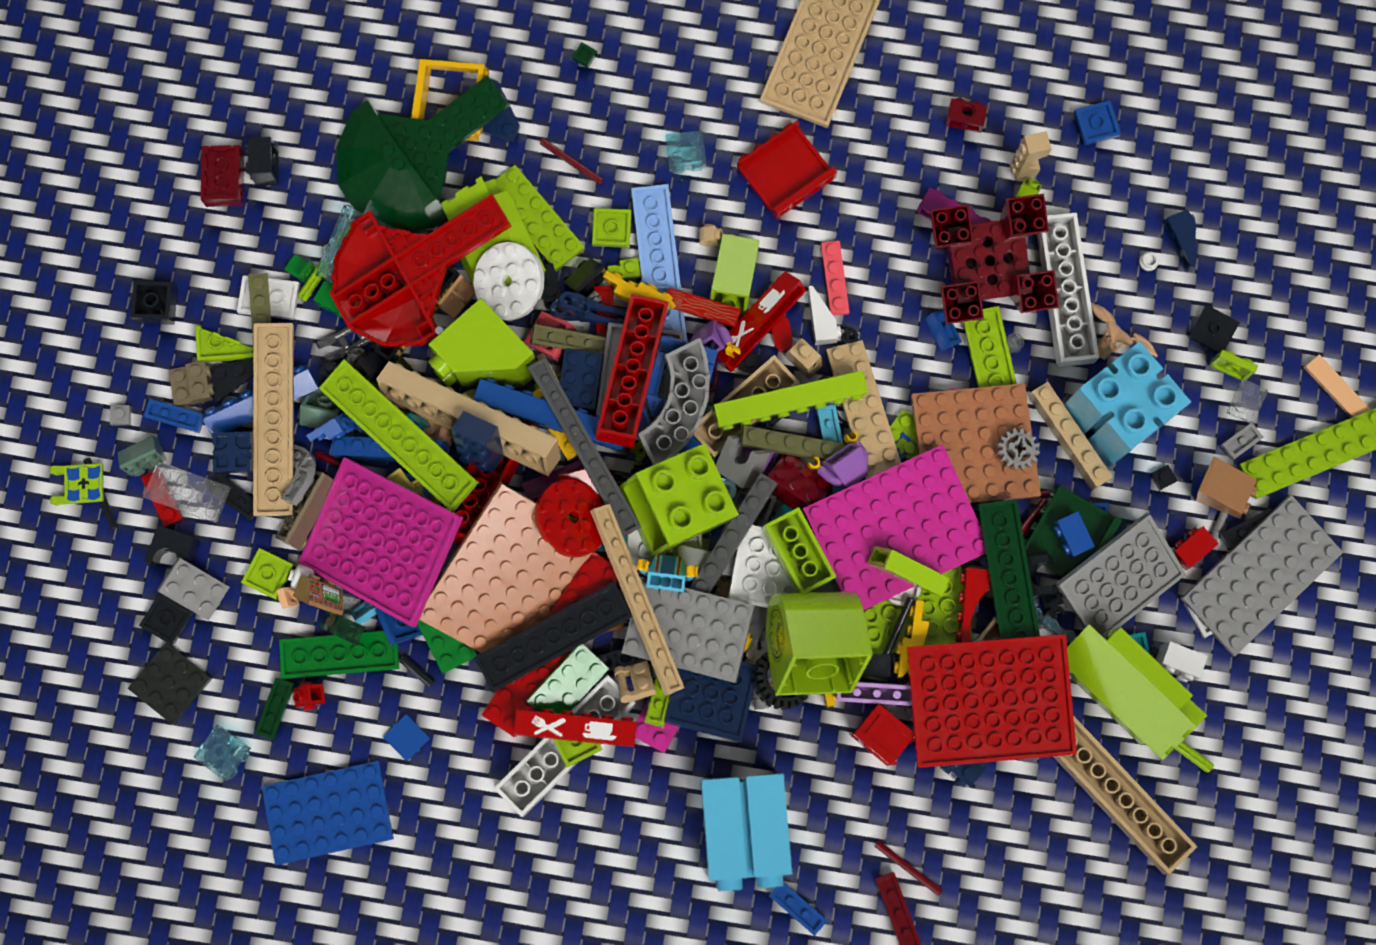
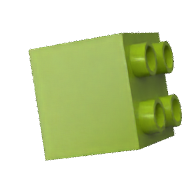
M705 443L639 471L619 486L620 491L641 526L638 532L650 558L714 530L739 515Z

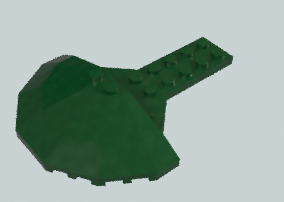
M488 75L429 120L378 114L367 99L351 112L336 147L338 187L359 217L371 211L381 226L410 232L436 230L448 221L441 203L450 152L509 108L510 105Z

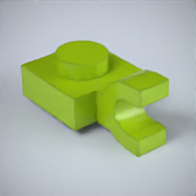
M638 258L620 260V266L611 265L607 269L612 274L614 272L620 274L623 280L641 278Z

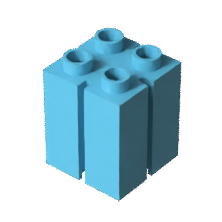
M1140 341L1112 362L1109 367L1103 369L1081 386L1064 404L1083 434H1086L1089 430L1094 431L1095 434L1088 441L1108 468L1191 403L1190 399L1168 374L1161 380L1156 377L1163 368Z
M784 774L749 776L743 779L744 782H739V777L701 781L709 881L717 880L718 891L742 890V878L757 877L759 888L784 886L783 875L792 874Z

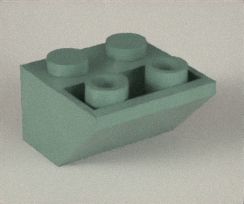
M154 436L117 452L120 469L131 476H140L145 473L146 469L159 467L163 464V461L167 460L159 440Z

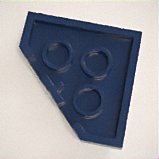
M491 79L494 85L497 87V89L500 91L502 96L507 101L498 81ZM509 107L483 126V132L481 133L514 144L520 130V125L511 107Z

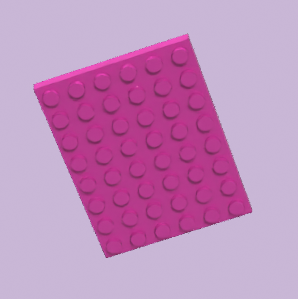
M943 444L802 508L814 536L836 575L834 580L839 591L855 592L861 600L863 610L915 587L868 565L867 562L874 546L892 549L940 574L985 554L981 526Z
M343 457L298 564L311 568L314 573L407 625L416 627L464 517L349 458Z

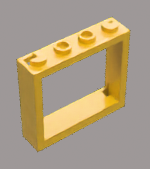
M420 59L411 118L424 120L431 69L478 73L476 83L487 75L489 76L490 71L485 64ZM483 127L465 141L479 142V136L483 132Z

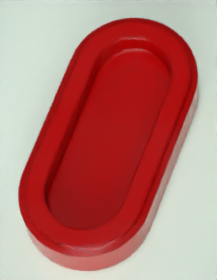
M784 315L771 329L774 347L780 352H787L793 344L790 323Z

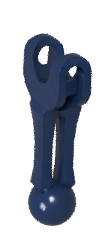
M570 291L563 292L559 299L554 300L550 305V313L555 318L566 321L597 323L608 326V323L624 324L627 309L606 306ZM559 305L560 309L564 310V312L559 313L555 306ZM590 311L613 315L622 318L623 320H616L591 313Z

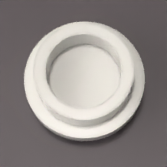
M1151 252L1144 253L1139 260L1141 268L1146 271L1154 270L1159 263L1158 257Z

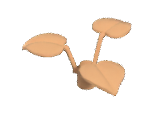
M1091 303L1094 314L1107 324V329L1100 339L1101 342L1097 345L1100 358L1105 360L1112 352H1116L1125 345H1132L1133 342L1137 344L1139 341L1155 358L1158 357L1154 347L1146 338L1137 333H1134L1133 337L1130 338L1116 324L1115 318L1108 310L1100 305Z

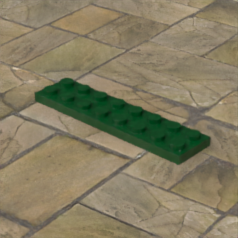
M1017 499L978 504L977 508L999 639L1040 636Z

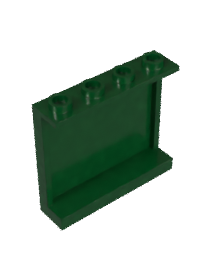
M1060 485L1058 489L1054 487L1049 495L1051 501L1048 505H1043L1039 512L1042 516L1038 522L1034 521L1029 530L1032 533L1029 539L1024 538L1027 557L1044 554L1053 556L1054 563L1043 566L1065 577L1111 541L1122 519L1107 513ZM1079 512L1095 547L1069 558L1062 550L1061 544L1063 543L1060 537H1057L1054 533L1053 522L1072 513Z

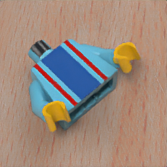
M671 552L665 555H655L653 561L638 559L636 570H640L642 575L648 576L646 588L684 592L685 581H691L694 577H698V566L684 565V559L682 557H675Z

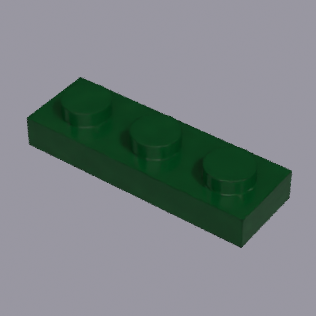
M275 677L255 734L275 740L295 687L294 683Z

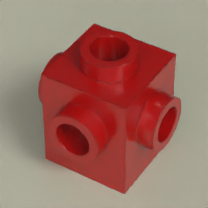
M303 682L300 683L301 687L293 689L295 708H303L304 711L315 710V706L325 703L323 684Z

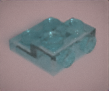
M702 131L665 134L669 172L682 173L684 170L701 171L703 168H706Z
M217 724L194 755V758L219 778L228 781L236 776L239 764L249 758L251 747Z

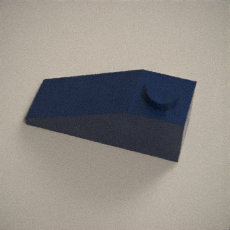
M1188 209L1167 217L1163 222L1186 272H1190L1195 266L1196 221Z

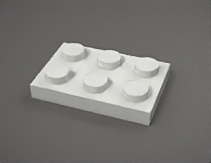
M248 276L242 277L237 307L238 314L251 315ZM268 278L271 317L294 320L300 283Z

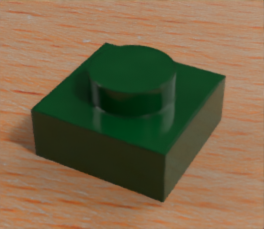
M581 42L573 54L572 60L588 68L597 56V51Z

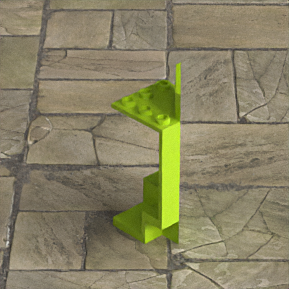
M482 176L476 179L474 186H466L455 193L456 198L445 200L441 203L450 221L493 194L512 225L511 228L460 259L473 288L474 272L478 261L489 248L499 243L512 242L526 246L527 249L538 257L545 273L546 269L508 190L501 192L495 179L484 182ZM510 276L504 281L507 286H510L512 283Z
M1088 624L1067 647L1069 671L1074 675L1072 680L1141 746L1145 743L1162 760L1207 717L1190 700L1193 695L1121 627L1117 631L1113 629L1104 639Z

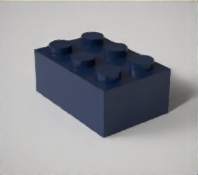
M565 349L560 385L576 411L580 408L588 411L589 414H596L604 359L602 353Z
M463 411L451 429L458 458L465 464L470 463L476 466L478 470L482 472L487 471L492 474L504 457L498 427Z

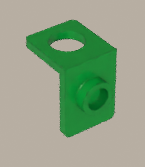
M294 255L284 269L306 283L315 266L311 261L306 262L297 255Z

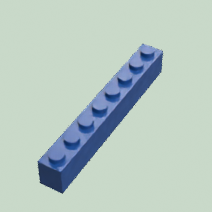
M490 378L480 379L473 398L474 401L478 403L483 402L489 408L500 410L506 415L564 433L544 396L537 398L533 396L532 392L526 390L519 392L515 390V387L508 384L500 386L496 384L497 381ZM578 408L577 411L575 410L594 444L621 452L623 446L596 440V430L600 415L596 414V417L588 415L589 412L584 409Z

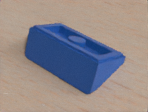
M944 309L933 312L925 318L941 351L962 342L954 324H945Z

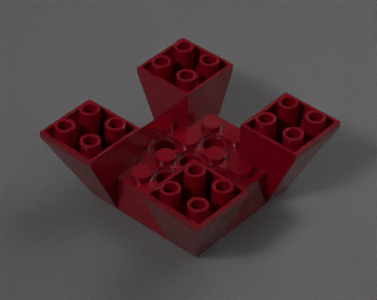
M1044 193L1005 199L1000 221L971 225L968 204L930 210L935 248L947 249L951 285L940 286L945 324L984 319L982 300L1010 297L1020 313L1059 308L1055 271L1030 273L1025 237L1049 232ZM984 237L989 240L988 247H984L982 244ZM1004 254H1008L1010 256L1009 263L1004 262ZM986 256L991 258V266L985 264ZM967 259L973 261L972 269L966 266ZM989 275L994 277L993 285L987 282Z

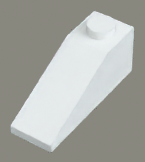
M809 286L808 299L814 345L837 343L838 337H841V328L837 326L836 319L814 287Z

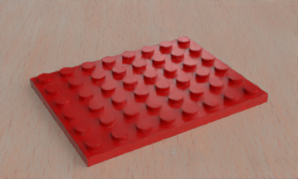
M1066 634L906 647L917 768L1077 755Z

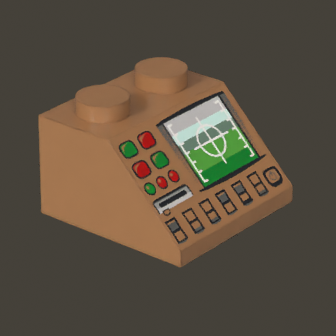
M309 573V576L301 574L293 597L311 606L342 616L343 590L327 579L325 582L319 581L321 577Z

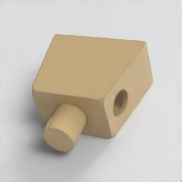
M802 338L784 354L809 380L823 366L821 355Z

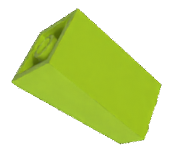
M723 234L710 300L740 308V316H744L748 308L760 240L739 237L733 234Z

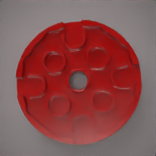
M573 479L559 480L548 486L537 500L535 520L538 531L543 540L555 548V552L571 558L586 556L597 550L603 543L590 511L604 506V503L588 485ZM569 514L577 518L575 523L570 521Z

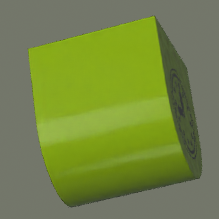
M855 592L775 593L772 595L767 609L766 642L775 696L852 693L873 655L864 610L859 596Z

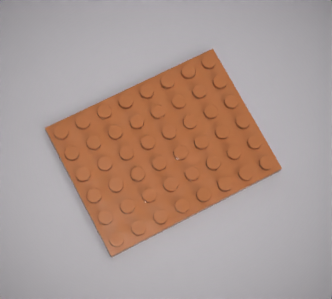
M500 482L435 583L419 620L483 653L546 619L582 564L592 553L583 557L571 558L555 552V548L548 542H545L538 531L535 520L536 502Z

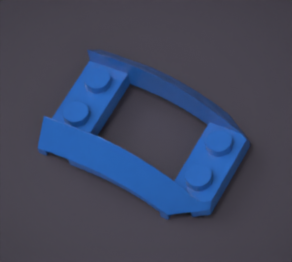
M671 336L661 337L646 397L652 416L657 417L667 399L657 396L666 361L664 355L690 343L688 341L672 338ZM704 346L711 380L718 350L711 346Z

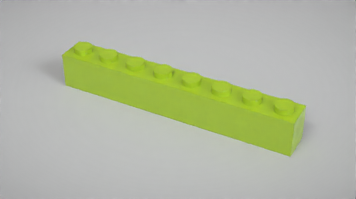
M862 370L714 404L711 407L717 429L722 428L723 431L734 429L733 425L740 423L741 427L753 424V420L759 419L760 422L771 420V416L778 415V418L790 416L789 412L797 411V414L807 412L808 408L814 406L816 410L827 407L826 404L831 402L834 405L845 403V399L852 398V401L864 398L863 395L868 393Z

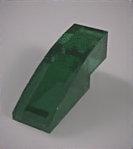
M329 611L325 612L319 625L320 628L355 645H358L365 626Z

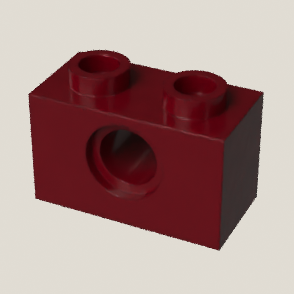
M951 98L945 126L981 133L988 106L981 102L972 103L962 98ZM962 112H968L971 116H965Z

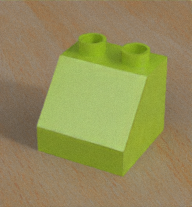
M482 298L428 344L434 354V357L428 362L433 367V372L448 387L456 382L463 390H471L473 388L476 390L480 379L490 378L497 381V385L504 386V384H508L516 388L524 387L533 378L528 370V366L536 362L534 353Z

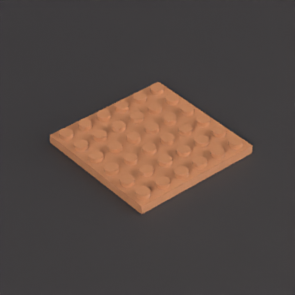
M1025 383L911 395L918 454L920 455L943 444L970 504L1041 496L1036 462H1031L1032 466L1029 468L1025 465V469L1022 471L1018 466L1014 471L1012 465L1007 468L1005 467L1006 461L1000 462L1001 458H1003L1002 455H997V452L1001 450L997 448V445L1002 443L999 439L1002 436L1005 437L1004 433L1007 431L1011 433V430L1016 428L1017 432H1019L1023 428L1024 434L1030 431V437H1033ZM1016 437L1009 439L1007 443H1014ZM1022 456L1021 461L1027 460L1029 456Z

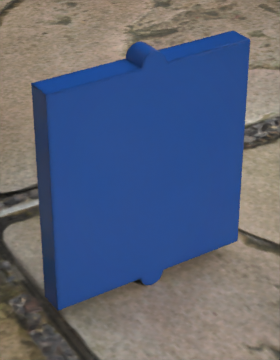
M407 714L396 724L394 723L393 727L383 736L406 762L416 752H420V748L430 739Z

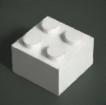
M1170 641L1160 645L1155 660L1170 674L1175 675L1177 680L1187 683L1201 677L1208 656Z

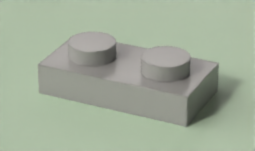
M1251 422L1220 446L1233 461L1264 437Z

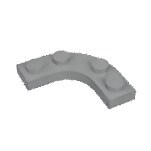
M294 445L295 476L281 499L286 503L297 506L303 499L309 486L314 482L316 462L314 456L308 450Z

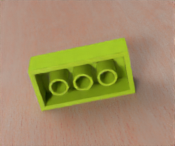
M799 507L761 528L796 593H808L836 578L830 563Z

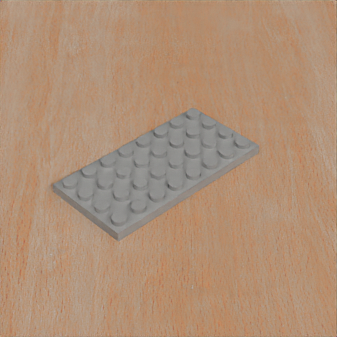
M1289 495L1180 599L1204 626L1212 632L1213 636L1230 655L1236 656L1322 574L1343 551L1292 495Z

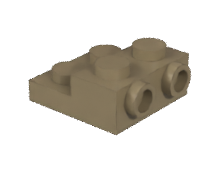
M205 361L185 364L186 367L168 370L174 406L183 407L214 400V384L210 381V376H212L210 372L211 366Z

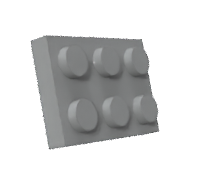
M178 557L157 591L209 620L230 587Z

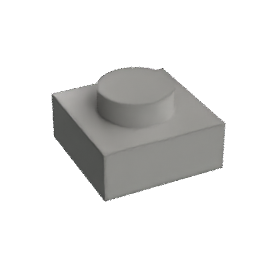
M130 405L110 406V425H131L132 407Z

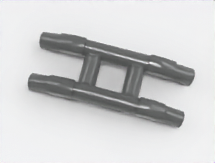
M345 327L337 333L316 342L318 349H321L339 341L343 349L326 358V361L334 363L345 359L351 349L362 348L373 341L357 334L360 340L350 345L345 336L353 331Z

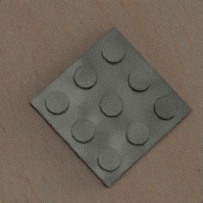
M166 642L127 689L170 724L175 725L212 678Z

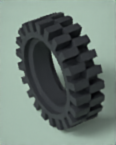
M768 652L756 661L757 665L753 667L755 673L752 674V679H755L752 685L757 687L756 695L760 694L762 697L759 699L762 702L766 700L767 706L773 705V709L781 708V710L794 708L809 698L808 695L810 694L775 696V691L768 682V670L770 667Z

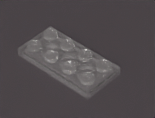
M157 461L143 498L217 524L231 487Z

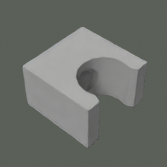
M730 435L727 437L718 458L716 468L721 475L742 489L751 488L760 473L763 472L770 452L767 450L752 451L749 459L746 460L743 455V446H740L741 435Z

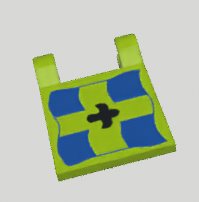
M103 463L50 467V474L56 476L64 475V496L50 497V504L61 506L66 504L104 502Z

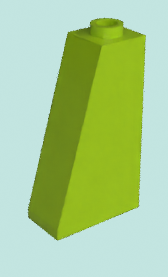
M874 546L867 562L868 565L934 595L942 596L947 590L950 578L892 549Z

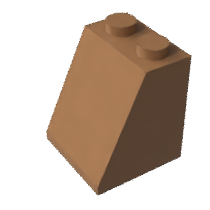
M1213 457L1198 490L1196 501L1240 519L1242 514H1247L1251 504L1247 502L1250 496L1254 498L1258 489L1255 486L1257 479Z

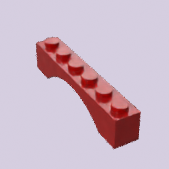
M967 567L960 574V584H963L962 592H959L958 603H961V611L957 613V623H960V628L956 631V642H972L970 630L972 615L981 597L989 590L990 580L987 569Z

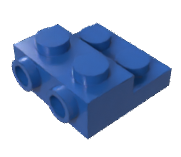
M344 412L306 436L310 442L316 438L320 441L325 437L329 440L334 436L339 439L354 430L356 423Z

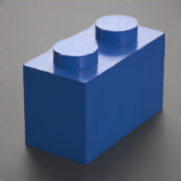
M1079 512L1072 513L1053 522L1054 533L1057 537H1060L1063 543L1061 544L1062 550L1069 558L1095 547Z

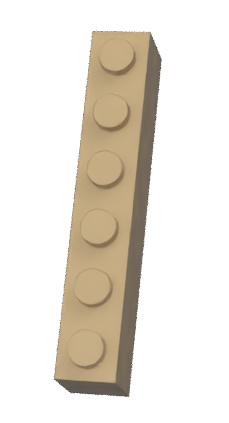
M1049 382L1032 391L1028 398L1091 491L1113 478Z

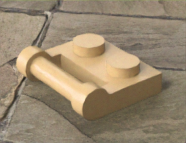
M647 661L627 667L618 666L613 670L614 676L618 680L622 703H629L656 694ZM628 676H631L634 691L631 692L628 691L625 679Z

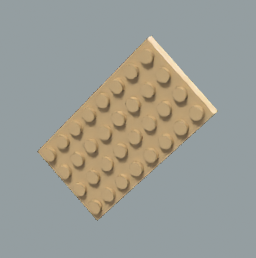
M801 0L759 102L828 128L880 0Z

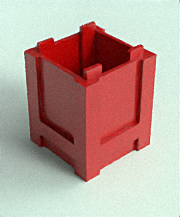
M878 704L874 706L851 737L888 767L889 765L894 766L898 764L895 760L910 742L913 743L914 732Z

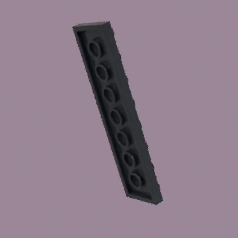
M613 582L474 658L492 693L631 619L633 616L616 583Z

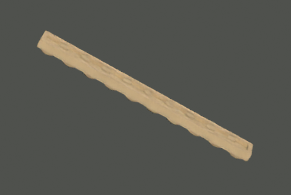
M610 504L595 508L590 511L664 695L666 696L684 688V685Z

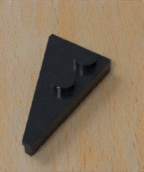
M254 358L211 366L210 372L212 374V383L214 384L213 390L216 403L221 402L224 397L231 392H235L239 386L247 383L254 377Z

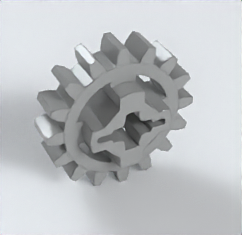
M1014 428L1011 430V433L1007 431L1004 433L1005 437L1002 436L999 439L1002 443L997 445V448L1001 449L997 452V455H1002L1003 457L1000 462H1007L1006 468L1012 465V469L1015 471L1019 466L1022 471L1025 469V465L1029 468L1032 466L1031 462L1037 461L1035 456L1039 455L1040 452L1036 448L1040 445L1034 444L1036 437L1031 438L1030 431L1024 434L1023 428L1019 432ZM1016 437L1014 443H1007L1009 439ZM1022 456H1029L1027 460L1021 461Z

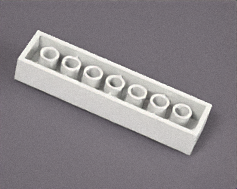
M1077 213L1047 216L1049 232L1037 234L1042 272L1055 271L1059 308L1049 309L1048 312L1057 367L1094 364L1099 359Z
M607 675L571 712H574L573 715L581 716V713H591L594 718H601V715H611L614 720H621V717H624L636 703L634 701L622 703L619 686ZM544 738L494 789L521 817H524L576 764L567 768L554 740Z

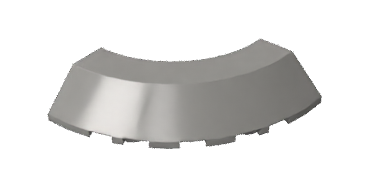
M700 338L664 355L669 371L667 399L656 419L645 429L637 433L653 465L674 457L686 446L699 427L709 397L710 374L705 348Z

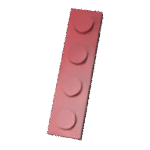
M840 241L821 243L829 310L833 316L849 315Z

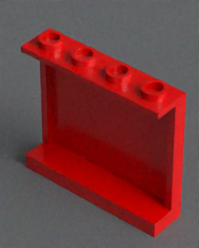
M798 121L793 124H787L779 134L774 133L771 135L766 143H760L753 149V152L742 155L737 163L739 172L776 220L832 182L837 176L836 169L828 166L800 130Z

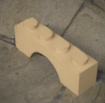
M1047 131L1024 136L1010 163V172L1012 175L1014 174L1015 180L1038 175L1040 171L1038 159L1048 156L1051 151Z

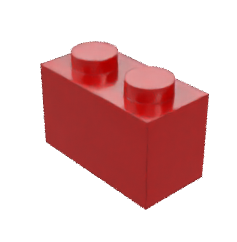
M1204 526L1199 529L1194 527L1187 533L1188 538L1186 540L1180 539L1172 546L1174 548L1172 552L1185 571L1193 567L1219 544Z

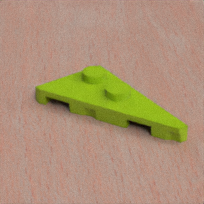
M195 326L197 362H219L254 358V347L251 348L229 337H223L218 333H212L202 329L200 326Z

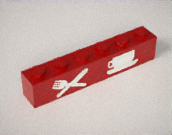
M784 271L758 301L751 306L746 314L739 319L736 328L733 327L729 331L733 340L732 345L740 348L741 353L737 354L734 351V358L725 353L727 347L725 346L724 349L717 353L716 363L732 372L806 292L801 280Z
M522 707L521 710H516L514 735L635 747L637 722H634L631 717H621V720H614L611 715H601V718H594L591 713H581V716L573 715L574 712L562 711L561 714H555L552 709H542L541 712L533 711L534 708Z

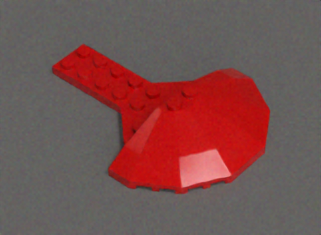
M493 194L428 235L381 226L373 212L368 211L351 223L349 233L346 237H343L341 247L333 255L334 270L331 276L333 284L330 295L351 331L383 347L423 346L439 335L435 332L437 324L433 314L447 267L511 228L512 225Z

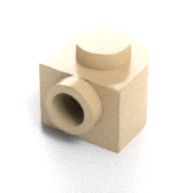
M705 224L704 227L700 228L699 244L707 247L720 246L723 235L722 228H717L713 224Z

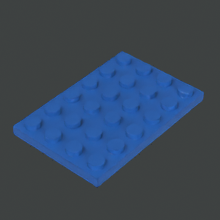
M380 761L262 786L275 865L394 839Z

